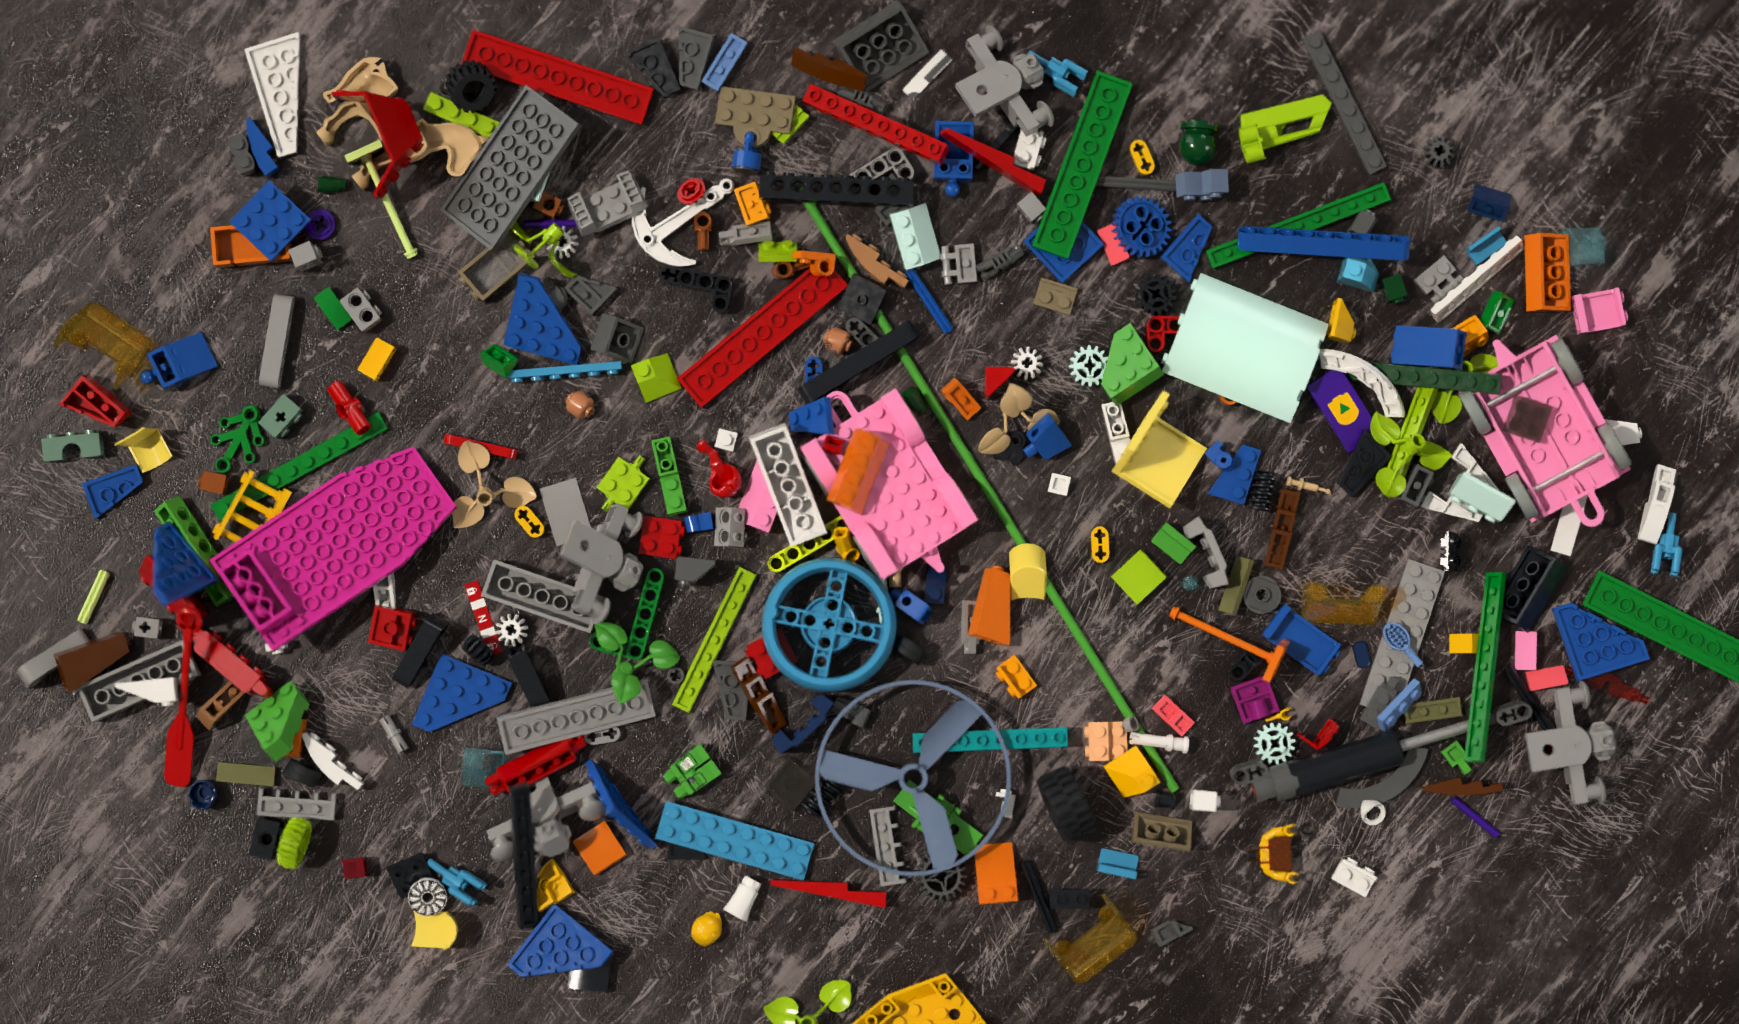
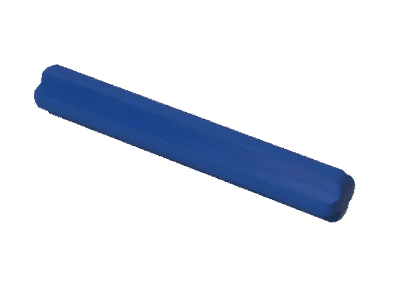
M915 269L906 270L904 272L905 275H907L908 280L944 334L952 331V325Z

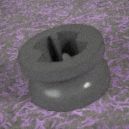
M673 667L667 673V678L672 684H680L685 677L684 671L679 667ZM680 671L681 678L673 681V677L670 676L671 672Z

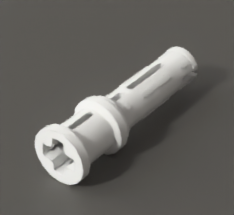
M1135 732L1130 733L1129 739H1132L1129 740L1130 744L1165 748L1168 752L1171 750L1182 751L1184 754L1188 752L1189 737L1187 736L1180 738L1173 737L1172 734L1165 737Z

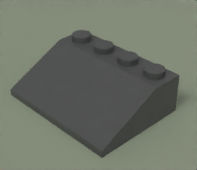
M897 0L833 40L844 61L868 75L864 92L870 91L930 53L903 5Z

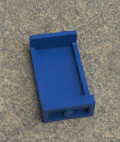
M1396 326L1393 334L1394 345L1391 352V363L1462 370L1467 332L1450 328Z
M1286 604L1282 605L1261 634L1262 637L1276 647L1283 638L1289 640L1290 644L1286 654L1317 676L1321 673L1324 675L1330 667L1328 664L1332 658L1336 659L1341 652L1340 646L1342 644L1330 638L1291 610Z

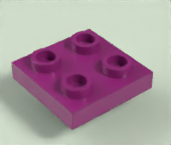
M1263 676L1230 687L1243 724L1280 711L1270 682L1263 680Z

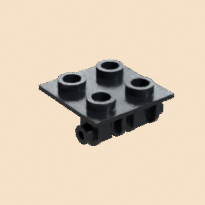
M1447 531V533H1443V536H1441V546H1447V548H1441V550H1446V554H1440V556H1446V558H1440V567H1442L1443 571L1458 572V568L1461 565V559L1458 556V548L1461 547V538L1458 537L1459 533Z
M422 852L386 867L401 899L408 897L411 886L422 878L434 879L426 863V857Z

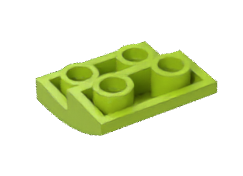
M1140 549L1111 578L1138 605L1167 576Z

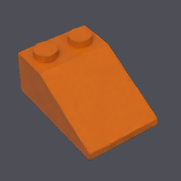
M1012 842L985 844L974 854L979 904L1018 901Z

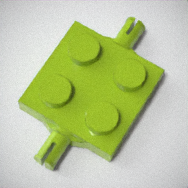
M639 455L633 464L624 461L620 457L617 458L596 487L608 498L601 507L608 512L610 506L614 503L630 509L650 481V478L645 476L639 469L646 460Z

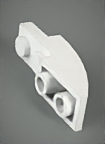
M1113 402L1101 406L1116 465L1130 442V436L1122 405L1116 406Z
M1660 464L1656 465L1649 499L1644 506L1637 539L1657 544L1675 489L1673 483L1676 469Z
M304 732L302 737L307 750L321 771L337 785H341L344 780L357 790H361L365 784L361 781L363 778L354 771L352 774L346 770L347 766L339 760L337 762L334 761L338 756L335 753L336 749L328 743L325 745L319 741L320 737L315 733L310 732L309 734Z

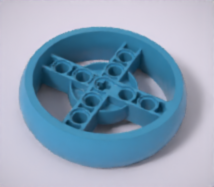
M819 558L794 567L773 587L763 610L762 635L772 662L788 679L814 691H843L867 681L886 662L896 637V612L886 587L865 567L841 558ZM830 572L826 595L812 601L805 610L780 606L786 594L798 582L811 575ZM848 576L861 582L873 594L881 612L882 625L858 621L854 609L844 600ZM835 582L842 584V588L838 592H834L831 589L832 584ZM831 601L838 603V608L834 611L828 609V604ZM793 612L797 615L794 622L786 620L788 613ZM809 616L815 618V624L812 626L805 624V620ZM829 620H832V624H834V627H830V630H827V627L824 626V623H828ZM850 623L853 625L851 633L843 631L845 624ZM776 624L801 629L806 643L815 649L810 674L799 669L785 655L778 640ZM865 627L872 629V634L869 637L862 635V630ZM823 639L831 641L830 646L826 649L820 646V642ZM854 639L878 644L870 659L857 670L839 677H828L833 653L842 651ZM819 658L827 660V664L824 667L816 665Z

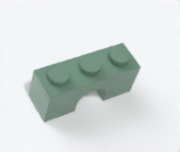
M86 430L85 434L80 435L77 432H67L66 436L59 437L58 434H49L47 438L41 439L43 462L46 463L67 461L66 452L72 445L80 447L82 458L105 457L103 434L97 433V430Z

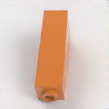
M993 566L984 570L968 635L1000 646H1009L1010 573L1004 572L1002 567Z

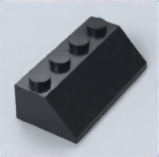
M1528 545L1505 583L1501 619L1528 633L1567 567L1557 558Z

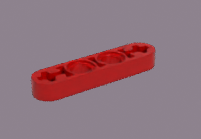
M445 434L444 444L461 447L463 442L468 440L483 445L491 455L516 460L518 450Z

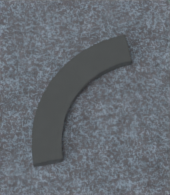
M1416 747L1407 750L1404 756V764L1398 766L1395 772L1373 786L1358 789L1339 787L1335 806L1361 808L1364 800H1376L1383 803L1395 797L1415 779L1423 766L1428 749Z

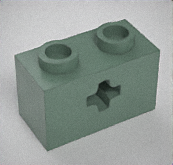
M283 394L258 423L275 438H283L290 431L288 429L292 423L296 424L301 419V413L304 410L287 395ZM280 414L285 415L284 418L286 420L284 422L279 421L280 417L278 416Z

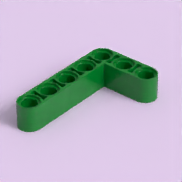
M658 568L649 570L646 575L630 639L622 645V657L639 660L645 654L665 580L664 573ZM659 572L661 575L660 581L652 582L651 574ZM650 590L656 593V598L653 601L646 599V593ZM643 609H649L651 612V616L647 620L641 618V611ZM640 627L646 630V635L643 638L636 636V630ZM596 633L590 637L589 643L593 649L618 656L619 652L608 651L602 646L596 647L594 645V639L597 637ZM634 646H638L641 649V654L638 657L631 655V649Z

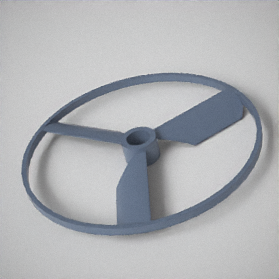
M904 680L887 683L863 693L839 713L822 741L816 763L815 784L823 818L835 838L847 851L865 864L878 870L897 875L921 876L951 869L969 859L987 843L996 831L1005 813L1010 794L1011 772L1004 741L991 718L979 705L951 687L930 681ZM919 684L947 690L966 700L956 702L923 736L919 764L909 763L901 769L824 750L831 731L841 717L857 702L876 691L898 685ZM983 715L995 731L1004 753L1007 773L1005 798L1000 814L988 835L971 852L955 861L958 854L945 808L923 791L928 781L926 771ZM910 769H917L922 774V782L916 787H910L904 782V774ZM819 772L826 780L869 791L876 790L899 779L901 788L913 794L933 869L926 871L890 869L873 863L856 853L838 835L826 814L820 793Z

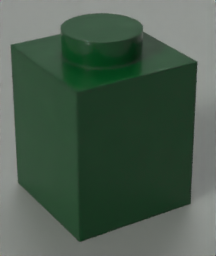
M1401 274L1380 281L1387 303L1392 302L1394 305L1403 302V298L1408 295Z

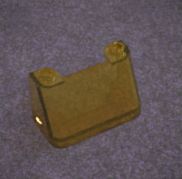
M1315 582L1303 583L1302 617L1312 623L1374 624L1378 620L1382 608L1385 586H1370L1366 590L1365 595L1359 596V600L1327 599V591L1324 585Z

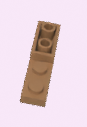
M852 234V236L846 235L845 238L849 249L867 273L883 285L889 279L905 289L909 282L906 279L907 275L899 270L894 272L890 269L891 266L882 260L878 262L877 260L880 257L878 248L871 244L866 246L861 242L862 239L855 234Z

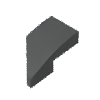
M1169 920L1150 929L1159 947L1193 930L1191 926Z

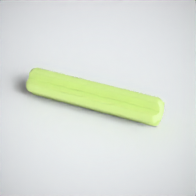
M105 570L99 571L77 618L79 622L83 624L89 622L110 576L109 572Z

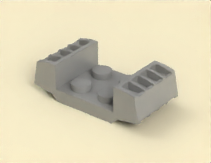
M629 170L616 175L618 183L592 195L582 198L580 192L567 198L568 207L582 237L594 232L603 231L633 217L637 212L648 207L635 176Z
M1197 517L1183 526L1184 536L1187 539L1197 535L1202 537L1200 539L1202 548L1204 550L1207 549L1210 555L1207 557L1209 564L1212 568L1215 567L1216 569L1215 572L1203 577L1206 585L1210 589L1227 585L1228 580L1225 573L1227 565L1211 530L1204 526L1201 519Z

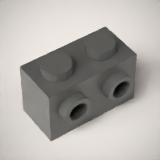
M1418 464L1414 465L1406 480L1405 490L1399 495L1397 500L1413 508L1421 506L1426 498V495H1424L1426 489L1430 488L1434 481V478H1432L1434 472Z

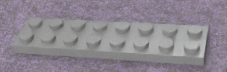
M1407 559L1386 624L1393 622L1404 627L1410 636L1409 646L1418 654L1445 571ZM1383 634L1359 705L1365 707L1377 687L1382 682L1386 684L1390 676L1399 680L1394 688L1397 690L1396 698L1407 686L1414 663L1405 655L1404 651L1394 650L1385 642Z
M647 679L639 680L641 684L640 694L621 705L614 694L613 687L497 716L505 754L655 717Z

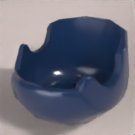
M208 780L196 781L191 785L188 793L191 801L190 805L197 810H205L213 806L218 798L215 785Z

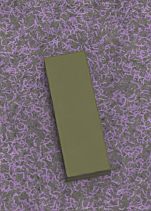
M1236 556L1218 609L1219 611L1237 615L1254 564L1253 560Z
M1460 697L1412 703L1407 712L1403 714L1405 724L1463 716Z
M218 762L216 781L275 786L276 767Z

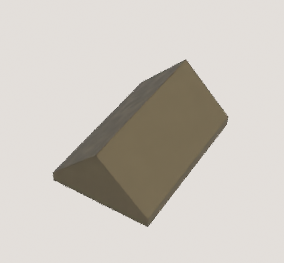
M1135 812L1131 842L1190 851L1192 821Z

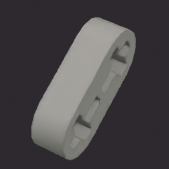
M618 726L612 727L614 731H617L614 739H611L610 736H604V732H609L610 728L594 732L595 734L601 733V737L595 738V742H592V739H588V735L591 733L585 734L584 739L590 745L614 742L620 738L621 731Z

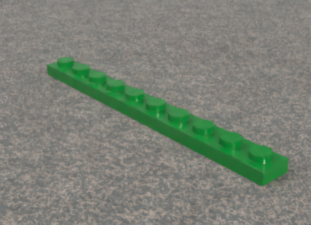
M1383 182L1267 228L1316 230L1360 213L1361 210L1365 211L1366 209L1386 203L1391 198ZM1238 239L1206 250L1212 269L1256 253L1255 251L1238 249Z
M377 412L367 418L371 428L365 434L356 435L352 427L256 480L275 490H279L388 430V427L380 413ZM249 484L243 495L257 502L268 496V494ZM238 490L211 504L219 522L225 516ZM239 501L234 512L238 513L247 508L248 505Z
M1503 572L1486 573L1464 756V761L1485 763L1506 574Z

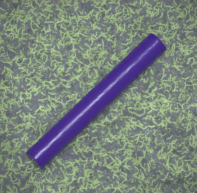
M527 220L523 222L524 228H549L553 223H556L559 227H577L575 220Z
M1456 796L1451 799L1450 802L1490 835L1497 838L1500 834L1497 829Z

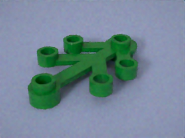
M248 405L243 408L241 414L229 418L223 417L219 420V425L223 429L230 428L231 424L242 422L239 429L220 435L213 434L210 437L211 444L215 446L233 439L224 457L219 458L215 462V468L218 472L227 473L231 470V460L240 443L245 454V462L252 464L256 461V455L252 453L246 433L250 426L254 435V445L261 447L265 444V438L261 436L257 423L261 413L256 406ZM252 411L254 412V417L250 419L248 413ZM223 420H228V425L224 427L222 425ZM216 436L219 437L218 443L213 442V438ZM258 437L262 438L261 444L256 443ZM249 454L253 455L252 461L247 460ZM223 462L227 463L226 469L221 468Z

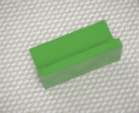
M1167 522L1151 540L1152 543L1178 564H1182L1196 547Z

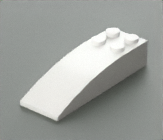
M782 423L749 436L790 546L827 533L786 424Z

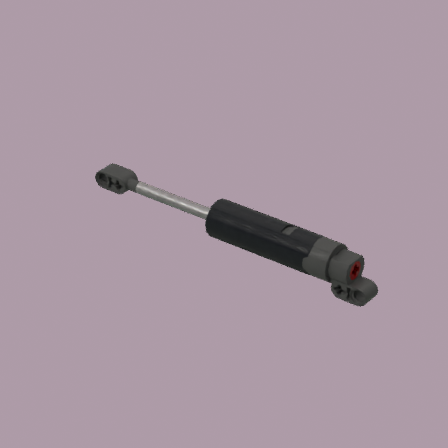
M1515 700L1499 705L1490 713L1489 726L1496 723L1507 726L1527 720L1532 715V708L1523 700ZM1525 706V711L1522 714H1518V708ZM1505 712L1504 718L1501 719L1502 713ZM1469 720L1400 741L1396 732L1390 730L1267 767L1259 759H1253L1234 765L1229 773L1231 779L1237 785L1251 783L1253 794L1258 802L1275 797L1277 802L1403 765V751L1466 733ZM1257 766H1260L1259 773L1255 771ZM1238 771H1243V777L1236 779L1235 774Z

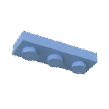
M731 33L701 82L718 92L748 43Z
M1413 679L1377 717L1381 730L1386 732L1389 727L1394 726L1397 719L1407 712L1409 706L1420 698L1422 690L1419 681Z

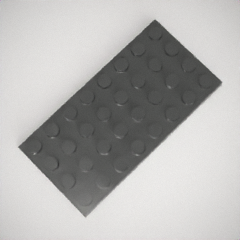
M525 85L440 211L491 251L495 252L582 125L530 86Z

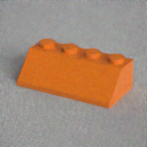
M1535 233L1524 235L1526 312L1571 311L1569 234Z
M854 429L826 501L861 515L890 443L863 429Z

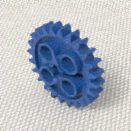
M1135 196L1133 199L1129 198L1126 202H1122L1120 204L1121 207L1115 209L1117 213L1112 215V217L1116 221L1111 222V225L1116 226V228L1111 232L1117 233L1114 240H1120L1118 247L1125 246L1123 252L1130 250V256L1136 253L1137 258H1140L1142 255L1147 258L1162 251V247L1167 245L1165 240L1171 238L1167 233L1172 231L1167 225L1171 224V221H1166L1169 214L1162 213L1165 207L1158 208L1160 202L1153 204V198L1146 201V196L1140 199L1138 196ZM1136 210L1141 212V217L1137 215ZM1148 214H1150V218L1142 226L1141 223H1143L1147 219ZM1151 222L1156 224V229L1152 227ZM1126 225L1131 227L1132 232L1127 230ZM1142 236L1145 237L1147 241L1146 244L1143 243L1141 239Z

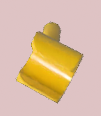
M1286 707L1276 715L1265 717L1266 722L1276 719L1289 720L1293 715L1287 716L1285 711L1291 708Z

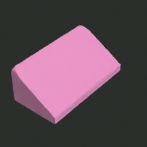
M1515 631V670H1536L1537 632Z

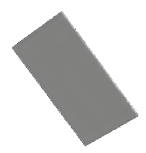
M576 478L539 489L556 546L564 544L572 521L577 520L591 528Z

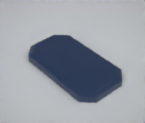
M1364 641L1354 643L1352 649L1356 665L1359 668L1369 666L1371 660L1366 643Z

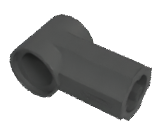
M838 696L831 711L839 714L851 702ZM857 704L853 705L843 717L864 729L872 711Z

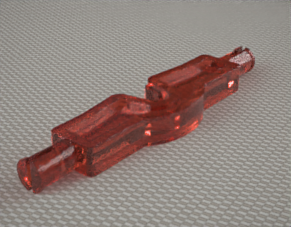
M1568 665L1566 669L1569 670H1565V672L1575 676L1574 672H1572V667ZM1605 673L1582 680L1596 690H1601L1604 683L1608 681L1610 683L1609 695L1630 702H1635L1636 700L1647 704L1648 701L1646 700H1649V697L1638 693V689L1621 683L1612 674Z

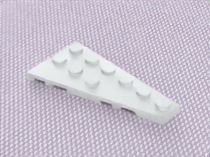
M299 32L244 49L278 158L297 153Z

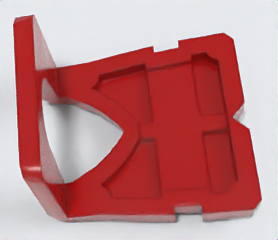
M1329 718L1313 742L1299 732L1296 735L1319 750L1333 738V734H1336L1340 727Z

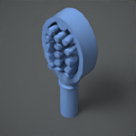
M1391 622L1385 624L1382 630L1385 642L1394 650L1404 651L1405 655L1419 667L1423 662L1409 646L1410 636L1406 629L1398 623Z

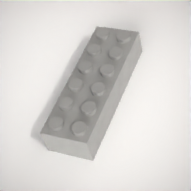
M493 560L481 596L591 634L594 630L595 624L592 622V617L586 614L582 615L571 609L577 595L572 592L573 586ZM596 595L595 600L601 602L605 597Z
M181 640L78 687L77 689L91 721H100L147 700L115 688L117 683L174 677L177 678V686L181 685L184 641ZM192 650L189 681L202 676Z

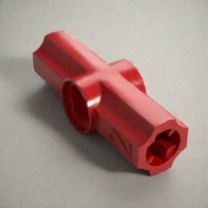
M340 381L330 385L327 391L336 403L339 417L348 421L356 435L360 436L369 431L371 424L362 413V405L359 399L356 397L352 398L344 384Z

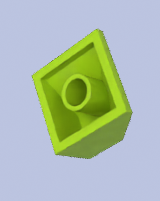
M668 353L631 365L646 403L682 389Z

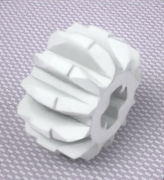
M562 226L565 234L558 241L564 238L567 244H563V247L558 244L553 253V256H556L559 252L560 259L563 258V253L566 254L567 258H570L569 251L576 253L572 246H579V243L574 241L578 236L572 235L573 230L569 229L566 233V227ZM553 244L548 246L547 249L551 250Z
M1030 347L1026 348V353L1020 348L1019 353L1021 356L1014 353L1013 357L1017 360H1011V364L1017 365L1014 367L1016 371L1019 369L1017 377L1019 378L1024 373V380H1027L1028 374H1030L1032 379L1035 378L1033 371L1040 374L1041 370L1037 367L1043 366L1042 362H1037L1042 359V356H1034L1037 353L1036 349L1030 354ZM1025 359H1029V362H1032V365H1029L1028 368L1022 365Z
M508 614V621L501 617L500 619L504 624L497 623L496 626L501 627V630L495 631L496 634H502L498 640L503 641L506 638V646L509 645L510 640L512 646H516V639L518 642L523 643V639L520 636H528V634L522 632V630L528 629V626H521L525 619L517 622L519 619L517 614L513 620L512 615ZM511 625H515L514 629H516L517 631L516 633H512L511 636L509 635L510 631H508L507 628L508 626L512 627Z

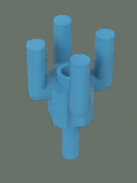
M1031 50L1028 52L1033 53L1041 66L1045 67L1044 74L1053 79V86L1072 97L1076 95L1078 87L1066 79L1069 74H1072L1084 81L1088 72L1086 69L1069 59H1064L1061 62L1052 57L1048 61Z
M1669 513L1666 534H1661L1659 544L1655 545L1651 574L1659 573L1661 558L1672 559L1670 576L1678 577L1682 548L1678 546L1680 537L1674 535L1676 513Z
M431 858L427 861V865L443 876L441 882L449 887V893L468 906L474 907L478 901L464 892L469 883L479 890H485L488 886L486 882L469 871H459L453 866L447 870Z

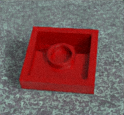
M644 516L638 554L677 560V556H681L682 545L679 544L680 537H684L685 526L682 525L683 522Z
M375 605L368 643L400 651L408 650L414 639V636L411 635L412 628L415 629L418 622L415 612Z
M779 628L777 636L782 650L793 664L798 663L799 661L782 629ZM763 637L747 645L748 650L745 652L750 661H755L757 667L754 669L764 680L780 672L768 655Z

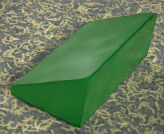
M1493 291L1480 318L1484 327L1499 335L1515 300L1502 292Z
M496 344L480 353L483 364L504 378L510 374L518 362L517 357Z

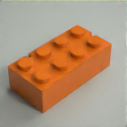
M233 225L210 227L213 265L216 268L234 267V264L245 266L293 261L288 251L292 249L291 243L271 262Z

